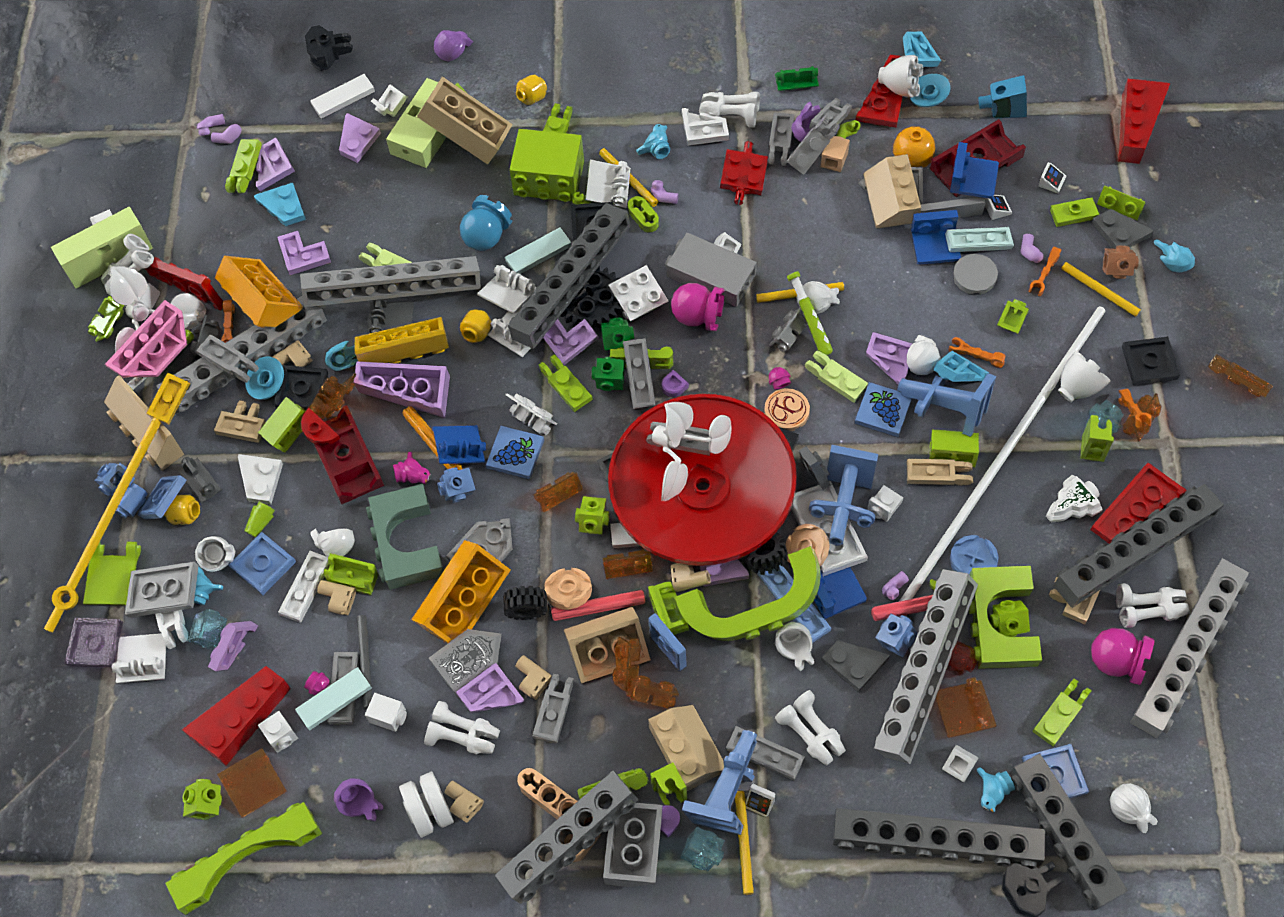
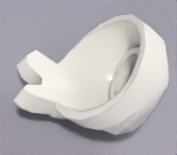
M815 281L803 285L807 297L810 298L816 314L823 313L831 304L840 303L837 298L838 288L830 289L827 285Z
M918 335L915 339L916 342L908 349L907 365L910 371L916 375H928L934 371L933 369L936 363L941 360V357L932 339Z
M316 529L311 531L314 544L317 548L323 550L326 557H329L330 553L339 556L346 555L353 548L355 542L353 531L349 529L322 531L320 534Z
M216 536L204 538L198 543L195 550V558L199 566L211 572L224 569L229 563L233 562L235 556L234 546L228 544L223 538Z
M789 622L777 630L775 645L782 656L795 660V667L799 671L804 669L805 661L810 665L814 664V659L810 653L812 637L810 631L804 625L797 622Z
M1127 783L1118 786L1112 792L1110 805L1116 818L1128 824H1137V828L1142 833L1148 831V823L1157 825V819L1150 814L1151 804L1144 789Z

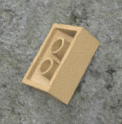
M908 154L886 157L864 172L863 176L876 229L911 224L913 214L921 213V205Z
M633 607L564 629L581 683L650 661L639 618Z
M693 705L670 708L648 719L649 729L667 763L673 762L687 787V791L722 773L724 769L723 759Z

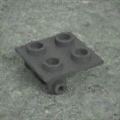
M385 299L370 302L367 334L412 324L414 302H386Z

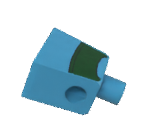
M1024 76L992 83L990 85V95L978 97L979 109L992 108L993 118L1027 117V91Z

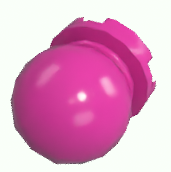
M698 283L682 285L673 294L671 300L672 313L680 323L686 326H699L704 323L706 330L716 332L718 324H715L717 316H722L725 299L722 293H724L725 289L714 287L713 291L710 292L706 286Z
M1110 628L1104 630L1094 639L1091 645L1092 661L1100 671L1108 676L1121 677L1128 674L1130 683L1141 685L1146 673L1143 670V662L1145 658L1150 660L1154 639L1143 636V639L1138 641L1131 632L1125 629Z

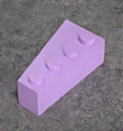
M356 362L354 384L359 393L406 407L412 406L416 410L445 418L450 380L446 366Z

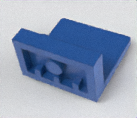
M959 142L950 193L993 199L999 162L972 158L970 153L966 152L967 143Z
M957 210L913 214L911 233L918 265L955 262L961 258L960 252H949L945 236L947 230L956 229L958 221Z
M851 567L825 576L820 571V585L814 602L824 619L866 602L867 597Z

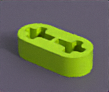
M640 196L632 197L628 201V213L644 232L656 231L659 227V217L648 202ZM645 217H646L649 221H653V223L646 222Z

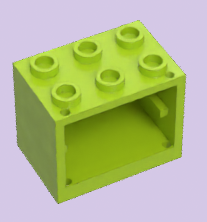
M519 129L509 170L514 195L535 197L543 200L572 201L573 194L579 190L584 165L582 135Z

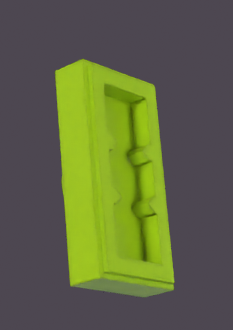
M1093 197L1051 205L1050 207L1056 227L1090 221L1099 215Z

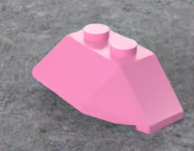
M164 300L105 365L123 378L158 377L187 345L183 312Z

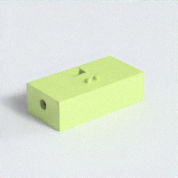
M426 78L386 138L391 155L427 168L446 139V136L417 117L438 82Z
M127 207L53 245L51 249L74 287L78 288L103 275L111 263H117L128 253L129 250L124 245V238L127 234H134L140 237L148 245L149 250L153 249L133 211L130 207Z

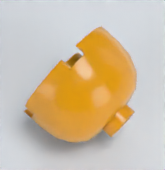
M911 126L905 128L897 135L893 144L894 156L908 154L911 167L922 166L924 168L934 158L935 140L925 128Z

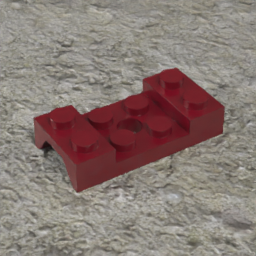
M999 119L961 141L967 143L966 152L970 153V157L976 158L973 155L974 153L982 154L984 157L979 159L998 161V168L1003 165L1008 167L1023 158L1026 149L1024 144L1016 146L1005 135L1002 122ZM958 144L932 158L930 170L949 190L951 188ZM953 193L956 198H957L958 196L962 195V194Z
M343 406L336 417L325 421L339 435L340 439L333 444H314L341 505L384 486L348 406ZM341 449H349V453L346 456L341 457L337 455Z

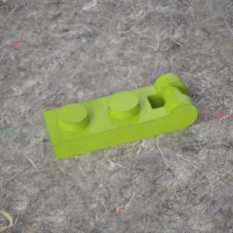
M666 346L661 348V350L647 349L650 369H670L673 366V350L670 347ZM624 348L610 349V357L623 359L625 368H627Z

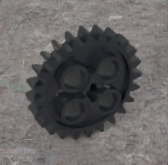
M599 265L577 293L579 295L574 297L560 317H565L566 323L572 321L573 327L585 319L592 329L594 325L601 329V323L610 322V319L617 318V314H622V307L608 286L620 279V277L616 278L615 272L609 274L607 267L600 271Z

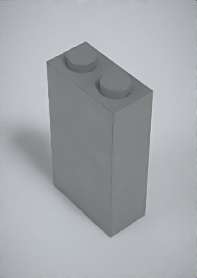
M686 233L683 239L678 240L674 254L668 256L665 267L667 268L668 278L684 285L687 283H698L706 286L710 292L713 291L714 287L724 288V293H722L725 296L724 302L737 307L756 276L757 262L690 233Z

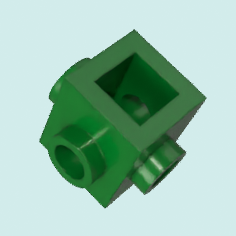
M613 318L609 320L610 322L601 323L604 350L624 348L623 341L634 339L633 326H628L627 320H623V318Z
M612 357L597 358L596 367H592L591 374L592 380L596 382V389L603 391L623 390L625 377L624 360Z

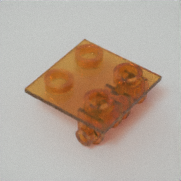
M353 374L342 384H339L338 379L334 376L326 378L309 408L316 415L320 416L322 420L325 417L329 419L334 411L338 412L345 402L343 397L345 394L348 395L355 386L353 380L357 374Z
M973 677L967 679L966 684L938 690L936 701L948 738L997 727L982 680L976 681V678Z
M262 748L217 774L242 818L287 792L270 763L268 755L265 754Z

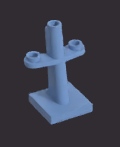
M987 373L976 392L944 387L946 380L939 376H935L932 384L902 378L897 390L903 396L919 400L914 410L918 417H924L930 404L963 413L966 416V421L962 434L971 437L974 427H978L983 413H987L996 376Z
M831 445L827 471L830 475L827 476V479L841 483L837 502L813 500L810 502L809 511L816 518H822L824 515L834 516L829 542L832 545L840 546L843 544L848 519L856 521L859 526L864 528L870 527L875 521V514L872 511L853 506L851 502L855 486L871 489L878 454Z
M747 730L742 731V735L733 752H730L729 756L725 757L723 761L724 769L705 805L684 801L682 811L692 823L741 835L743 824L736 814L731 812V806L741 781L752 782L755 777L753 775L754 771L747 768L757 743L756 733Z

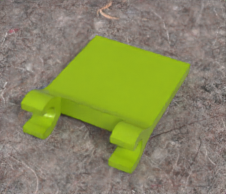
M99 542L89 562L83 604L126 605L131 571H136L141 546L137 545V542H127L126 556L103 555L105 546L100 545Z

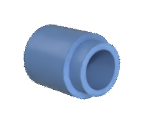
M132 483L130 487L128 486L115 512L123 518L128 516L133 518L146 501L145 497L148 493L137 484Z

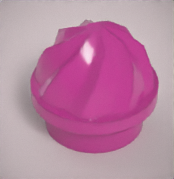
M775 367L769 373V384L773 385L774 390L782 389L791 384L789 379L791 375L787 370Z
M313 671L307 679L304 688L309 690V694L317 695L330 686L329 679L323 672Z

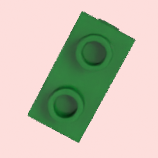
M811 66L809 68H800L799 71L792 69L776 72L775 78L778 91L819 87L817 78L818 68Z

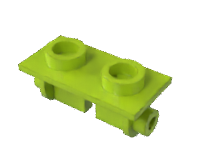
M1104 185L1097 205L1138 220L1145 201L1112 189L1111 186L1107 187Z
M111 296L104 298L98 309V312L104 315V317L102 318L96 314L88 326V333L90 335H98L95 339L96 342L105 338L108 339L114 331L113 324L124 313V305L117 304Z

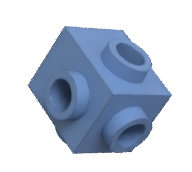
M121 463L103 465L97 472L98 477L94 480L100 485L98 489L107 496L113 495L127 467ZM114 477V481L111 483L110 479ZM134 477L131 480L129 487L131 486V483L135 480Z
M455 467L445 470L439 479L440 482L437 483L440 495H444L446 501L452 500L453 503L465 500L467 495L473 494L476 490L469 468L458 470Z
M890 614L887 620L881 624L880 631L875 638L883 648L903 657L908 648L914 644L918 632L912 626L913 622L906 616L901 615L897 617Z

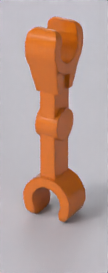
M1052 248L1039 280H1034L1030 284V293L1032 288L1038 287L1040 288L1038 296L1043 294L1045 289L1043 281L1049 275L1050 268L1058 261L1061 253L1060 248Z
M232 300L223 301L225 316L223 323L224 334L221 341L224 343L233 339L232 330L235 305L232 304Z
M958 337L952 339V344L959 347L949 346V352L954 351L962 355L968 354L976 359L980 358L989 361L991 365L997 368H1002L1005 362V354L1000 352L992 354L981 350V348L971 347Z
M1128 388L1119 390L1121 398L1118 399L1120 405L1128 407L1129 412L1135 416V426L1141 428L1142 422H1146L1150 426L1151 415L1140 411L1138 405L1133 402L1130 390Z

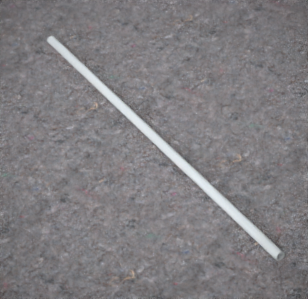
M1097 307L899 602L913 599L1061 379L1067 360L1075 351L1079 352L1104 315L1105 309L1103 307Z

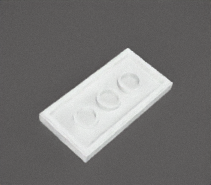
M829 481L831 486L824 490L817 485L796 492L791 507L799 526L803 524L818 526L825 531L828 539L834 516L813 517L810 514L809 505L813 500L837 502L838 495L831 481ZM849 519L843 544L835 546L829 542L828 556L820 566V571L825 576L867 561V554Z

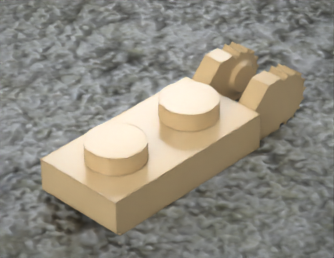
M907 459V484L954 485L955 483L957 485H971L973 483L972 476L955 474V471L970 472L973 470L972 464L944 459Z

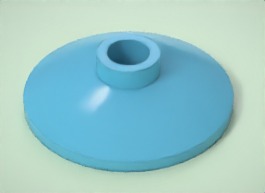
M940 74L921 76L918 82L920 85L919 96L909 98L913 104L919 107L938 105L948 97L950 83L945 76Z
M270 356L259 358L254 362L259 367L256 372L251 370L247 372V375L250 377V380L247 383L245 382L247 392L258 400L268 399L277 393L284 379L282 364L279 360Z

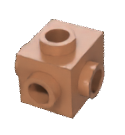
M1119 245L1116 246V249L1105 248L1102 270L1106 275H1113L1114 278L1118 279L1133 276L1134 269L1138 268V256L1129 246Z

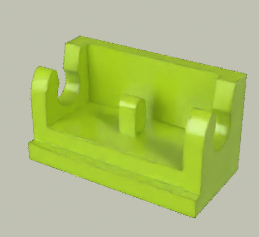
M286 397L258 433L272 446L286 453L302 433L301 420L305 410Z
M1090 416L1082 435L1080 459L1104 462L1114 441V437H1112V422L1109 419L1106 422V428L1101 429L1098 427V416Z
M932 429L929 459L969 462L972 464V467H976L979 455V433H973L970 437L959 431Z
M329 554V570L324 569V576L328 582L354 587L356 592L372 595L379 576L374 564Z
M671 582L649 586L648 593L654 612L673 635L688 631L689 626L679 611L675 600L677 595Z
M673 762L650 774L652 789L654 792L657 791L664 805H670L669 800L666 798L669 793H675L680 803L687 800V787Z

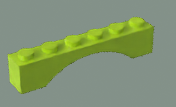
M304 802L301 804L296 803L288 807L286 812L279 817L274 816L267 819L262 827L245 832L241 835V839L233 844L228 843L221 846L216 854L199 859L195 862V866L187 871L182 870L175 873L171 880L165 884L177 909L186 915L208 902L221 878L246 856L274 846L301 847L320 836L322 832L308 806Z

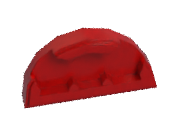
M310 408L305 411L301 420V427L309 441L314 444H333L340 439L339 435Z

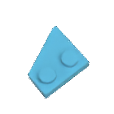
M923 32L905 33L903 36L905 56H917L918 63L922 64L923 67H937L941 59Z
M293 183L254 195L256 202L262 204L272 216L277 217L285 226L306 220Z
M954 351L949 352L939 360L933 369L941 378L951 380L952 382L983 381L987 373H989Z

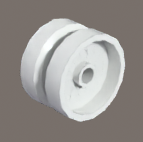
M432 771L420 776L419 782L423 790L421 794L416 784L412 781L399 786L406 812L421 838L433 833L434 826L430 818L431 815L434 816L438 826L441 828L454 823L446 800Z

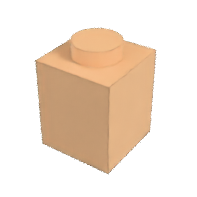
M833 136L823 150L821 167L841 172L848 155L850 140L840 136Z

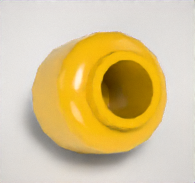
M529 75L521 79L516 86L517 98L526 105H532L542 100L547 91L545 81L537 75Z
M470 310L463 318L459 328L465 340L472 343L481 342L490 332L492 321L486 312Z
M176 495L164 516L173 525H189L199 517L200 505L191 495Z

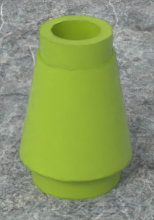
M258 501L256 506L253 505L244 531L253 537H257L272 520L275 510Z

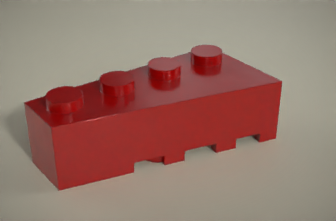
M1127 79L1122 94L1118 162L1140 164L1170 83Z
M265 666L184 727L182 731L192 741L227 766L258 729V725L269 716L291 688L281 676Z

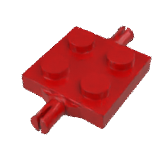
M749 141L744 143L743 151L726 150L720 188L735 192L734 203L737 205L739 198V205L743 204L744 194L762 195L768 156L753 154V143L750 142L748 148Z

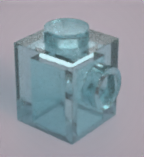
M206 609L195 614L187 641L207 649L217 647L221 640V632L226 626L227 618L220 616L218 611Z

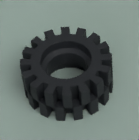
M777 532L760 548L744 556L749 570H753V573L756 574L760 571L761 575H765V571H768L769 574H773V569L779 571V565L784 567L785 561L788 560V553L783 537ZM763 550H773L766 555H757Z
M520 586L519 589L514 587L513 590L509 589L507 592H504V615L510 619L514 617L515 620L522 618V620L530 618L531 620L534 617L540 618L541 615H545L548 611L547 593L544 589H540V587L533 588V586L525 588V586Z

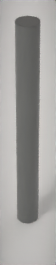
M359 615L357 616L360 670L372 687L367 617ZM372 689L362 695L363 709H368L372 699Z

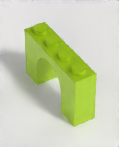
M1031 566L972 568L969 575L978 586L968 611L969 614H973L974 623H971L970 631L971 637H975L976 646L973 647V659L978 661V669L1038 667L1042 661L1039 636H1004L991 626L987 617V607L995 599L1030 596L1033 591Z

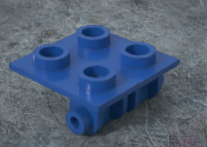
M477 425L435 426L432 428L440 464L485 463L483 451L486 450V443L481 442Z

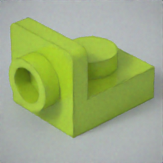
M1016 299L1013 302L1007 301L997 326L1019 334L1029 312V309L1026 308V303Z

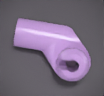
M223 114L209 116L197 124L199 135H209V127L225 124Z
M233 124L223 133L212 132V143H233L240 136L241 127Z
M653 181L651 193L659 202L678 203V193L666 192L662 181Z
M1024 234L1021 254L1029 261L1041 262L1043 253L1033 245L1034 236Z
M901 571L890 579L882 589L883 595L890 600L896 599L899 596L898 589L909 581L907 575Z

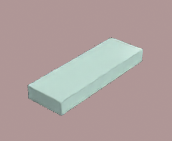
M559 227L507 255L505 261L512 271H515L516 274H522L570 248L572 244Z
M1009 227L951 229L945 233L949 252L1012 250L1014 246Z
M357 667L295 710L310 731L372 689V687Z

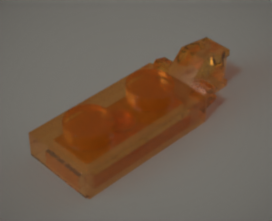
M1218 354L1214 356L1208 365L1216 374L1225 373L1231 382L1237 385L1242 383L1249 388L1248 391L1257 397L1261 395L1266 397L1273 388V385L1236 363L1229 362Z

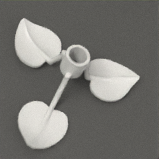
M113 266L110 268L109 290L111 297L115 302L127 305L125 312L129 318H132V323L137 330L140 327L138 321L145 320L148 314H152L155 311L139 303L138 297L147 292V282L143 275L136 270L123 266ZM182 293L171 301L172 305L183 312L185 329L189 330L196 327L198 321L201 322L206 314V306L192 294ZM125 327L118 333L115 341V353L135 332L133 328Z
M682 402L665 404L666 427L657 426L652 433V441L664 446L663 451L672 456L675 461H671L665 470L661 501H667L678 495L683 490L688 477L687 466L681 464V459L671 448H676L681 438L709 442V452L714 454L722 452L731 438V420L728 416L719 415L713 420L709 429V437L707 438L686 435L685 430L691 426L693 421L691 406Z

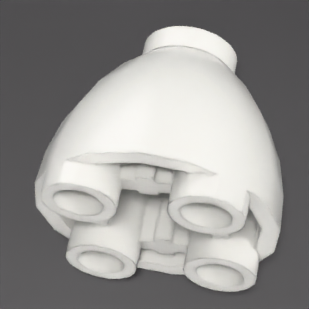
M915 55L901 56L890 62L886 67H880L878 74L879 83L885 84L888 89L900 96L911 98L919 96L920 85L918 82L919 76L921 77L923 74V65L918 63V57Z
M1075 351L1067 360L1062 371L1061 387L1058 389V392L1071 403L1074 399L1086 398L1098 393L1110 382L1106 375L1098 372L1100 367L1094 361L1089 359L1086 362L1085 357L1078 351Z

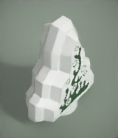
M1071 475L1063 482V488L1058 492V500L1052 503L1046 517L1052 523L1065 521L1071 516L1081 518L1089 515L1093 517L1102 512L1103 509L1097 499L1099 497L1097 487L1090 481L1084 483L1077 476Z

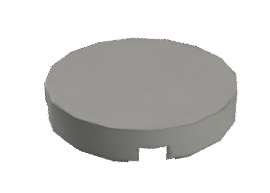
M965 255L955 264L953 272L954 282L960 290L968 294H984L990 291L996 284L998 270L994 262L984 255Z

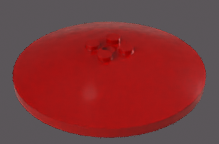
M691 394L673 398L654 406L639 416L627 428L612 454L608 473V487L611 503L620 524L631 538L644 549L675 563L696 566L716 565L750 554L765 544L779 530L787 518L796 492V464L785 435L762 411L746 402L728 396ZM682 402L690 405L693 410L691 427L709 430L711 423L717 416H728L731 420V438L722 452L718 454L710 453L709 456L671 448L681 459V464L687 466L688 477L683 490L678 495L667 501H661L665 470L671 461H675V459L663 451L664 446L651 445L646 440L648 435L653 433L650 429L651 423H666L665 404ZM701 482H706L709 484V487L706 490H699L697 485Z

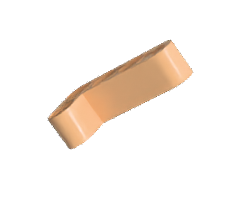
M526 768L518 775L517 781L521 792L556 819L563 815L566 808L572 807L578 802L532 768ZM534 779L536 787H534L532 784H528L526 786L525 781L528 780L531 782ZM547 793L556 794V798L551 802L543 800ZM588 817L585 820L584 825L588 822H592L593 817ZM601 833L595 838V842L598 840ZM569 834L565 838L564 844L571 842L573 834ZM595 842L589 848L582 849L576 855L573 862L581 861Z

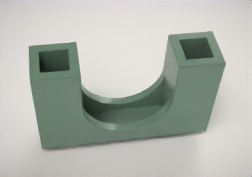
M420 484L368 497L370 506L366 507L369 520H373L374 527H370L373 541L377 540L378 542L375 554L377 561H382L383 568L379 569L382 583L386 582L389 590L439 578L444 569L437 546L414 552H401L390 545L391 533L397 525L405 520L431 514L424 485Z

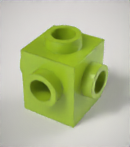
M583 496L581 507L576 508L575 522H579V532L589 534L603 533L604 525L609 524L610 512L606 511V498Z
M1005 600L1000 604L992 605L993 614L990 615L991 626L998 633L1007 637H1015L1017 634L1030 632L1029 611L1021 600Z
M198 779L195 783L186 786L183 793V817L208 820L219 815V806L222 802L220 794L221 785L212 784L211 780Z

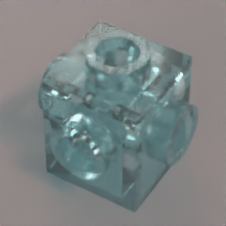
M1105 400L1101 405L1095 404L1088 412L1090 416H1098V427L1101 429L1106 428V422L1109 419L1112 422V435L1122 427L1120 423L1124 414L1118 406L1110 403L1108 400Z
M696 827L688 836L680 858L691 863L696 869L708 872L714 865L718 866L724 855V851L721 849L725 840L717 837L711 831H705Z

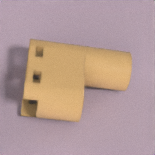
M299 340L272 356L279 360L282 366L291 361L294 366L304 367L313 361Z
M680 563L671 565L672 584L675 592L711 583L708 570L694 573L693 565Z
M321 580L317 592L318 594L331 597L328 611L349 615L356 596V588Z
M523 655L515 665L517 669L527 675L521 682L519 690L536 700L550 684L552 675Z
M454 781L448 784L444 792L455 800L450 808V812L466 823L476 815L484 803L483 799Z

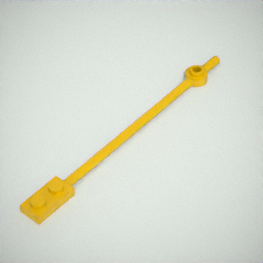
M167 373L146 413L148 416L153 417L104 514L67 585L58 587L52 594V602L55 608L44 627L45 630L53 633L64 610H70L77 605L78 594L75 589L161 422L169 425L190 385L188 381L170 373ZM68 594L70 600L64 603L63 597Z

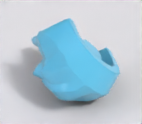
M1154 240V244L1166 255H1161L1160 259L1170 271L1184 272L1194 267L1195 257L1189 248L1179 246L1175 242L1172 245H1168L1159 240Z
M344 341L329 349L325 356L326 365L334 371L354 366L358 362V359H352L356 356L355 345L347 347L349 341Z

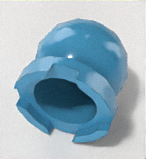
M487 195L476 197L472 204L473 210H470L463 216L460 224V235L464 243L470 248L479 251H485L495 246L501 238L502 230L508 229L512 223V220H510L512 214L508 208L500 201H497L495 204L487 200L489 197Z

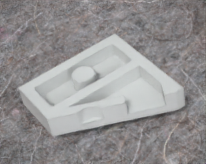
M682 108V118L688 146L729 140L726 118L710 116L700 112V115L689 113L686 108Z
M239 454L238 460L248 501L254 503L259 501L271 505L283 466L282 461Z

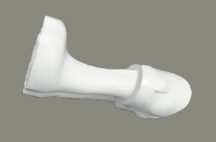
M709 92L702 96L699 113L702 112L718 117L728 114L740 115L745 118L748 127L754 128L757 112L760 107V93L750 92L744 95H724L723 92Z
M127 234L124 238V245L129 250L128 253L117 263H111L101 277L105 290L110 296L111 267L123 266L138 272L142 268H148L154 261L153 255L148 252V245L134 234Z
M1126 583L1118 584L1116 604L1117 608H1122L1119 618L1125 628H1132L1136 625L1137 621L1143 619L1163 617L1166 621H1172L1190 614L1189 605L1187 603H1180L1187 599L1185 590L1162 587L1159 589V592L1135 594L1132 593L1130 586ZM1137 605H1158V607L1135 609L1133 607Z
M808 690L797 698L793 707L788 705L775 716V719L779 724L788 725L793 728L807 743L808 753L827 766L833 761V758L823 745L824 742L836 756H840L846 750L838 732L833 728L829 729L815 714L812 707L815 695L811 690ZM797 712L808 721L818 734L817 736L810 732L797 716Z
M438 701L432 714V721L435 722H429L424 744L433 746L437 740L444 739L466 746L467 751L470 753L492 754L495 745L487 740L480 739V736L498 739L500 730L492 726L487 720L478 718L476 721L458 716L448 709L446 702ZM438 723L452 724L469 731V733L458 732L443 727Z

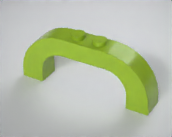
M810 546L788 554L793 568L794 580L789 592L778 600L732 617L719 618L713 616L709 611L703 592L695 589L675 597L679 611L692 628L715 640L733 641L745 637L749 640L760 636V632L769 629V631L778 630L783 627V623L793 620L805 612L817 595L821 575L815 550Z

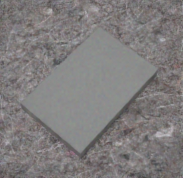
M188 562L131 571L125 615L130 618L192 609L194 606L199 565L196 562Z

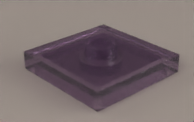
M75 618L65 664L67 666L112 668L116 658L123 621L120 619Z

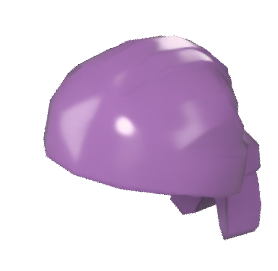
M443 30L434 41V51L441 60L452 61L463 53L465 45L469 47L473 41L463 31Z
M808 102L792 124L791 130L798 141L802 142L811 130L809 129L811 120L821 111L819 105L813 107L811 102Z
M350 778L343 781L334 793V802L339 812L346 816L355 817L365 814L367 820L376 821L375 809L380 811L383 809V805L374 798V793L370 786L361 779Z

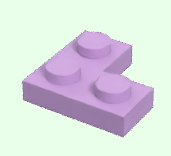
M298 231L277 237L289 275L331 263L324 241L303 247Z
M557 319L543 338L562 364L565 365L599 339V336L585 319L568 332Z

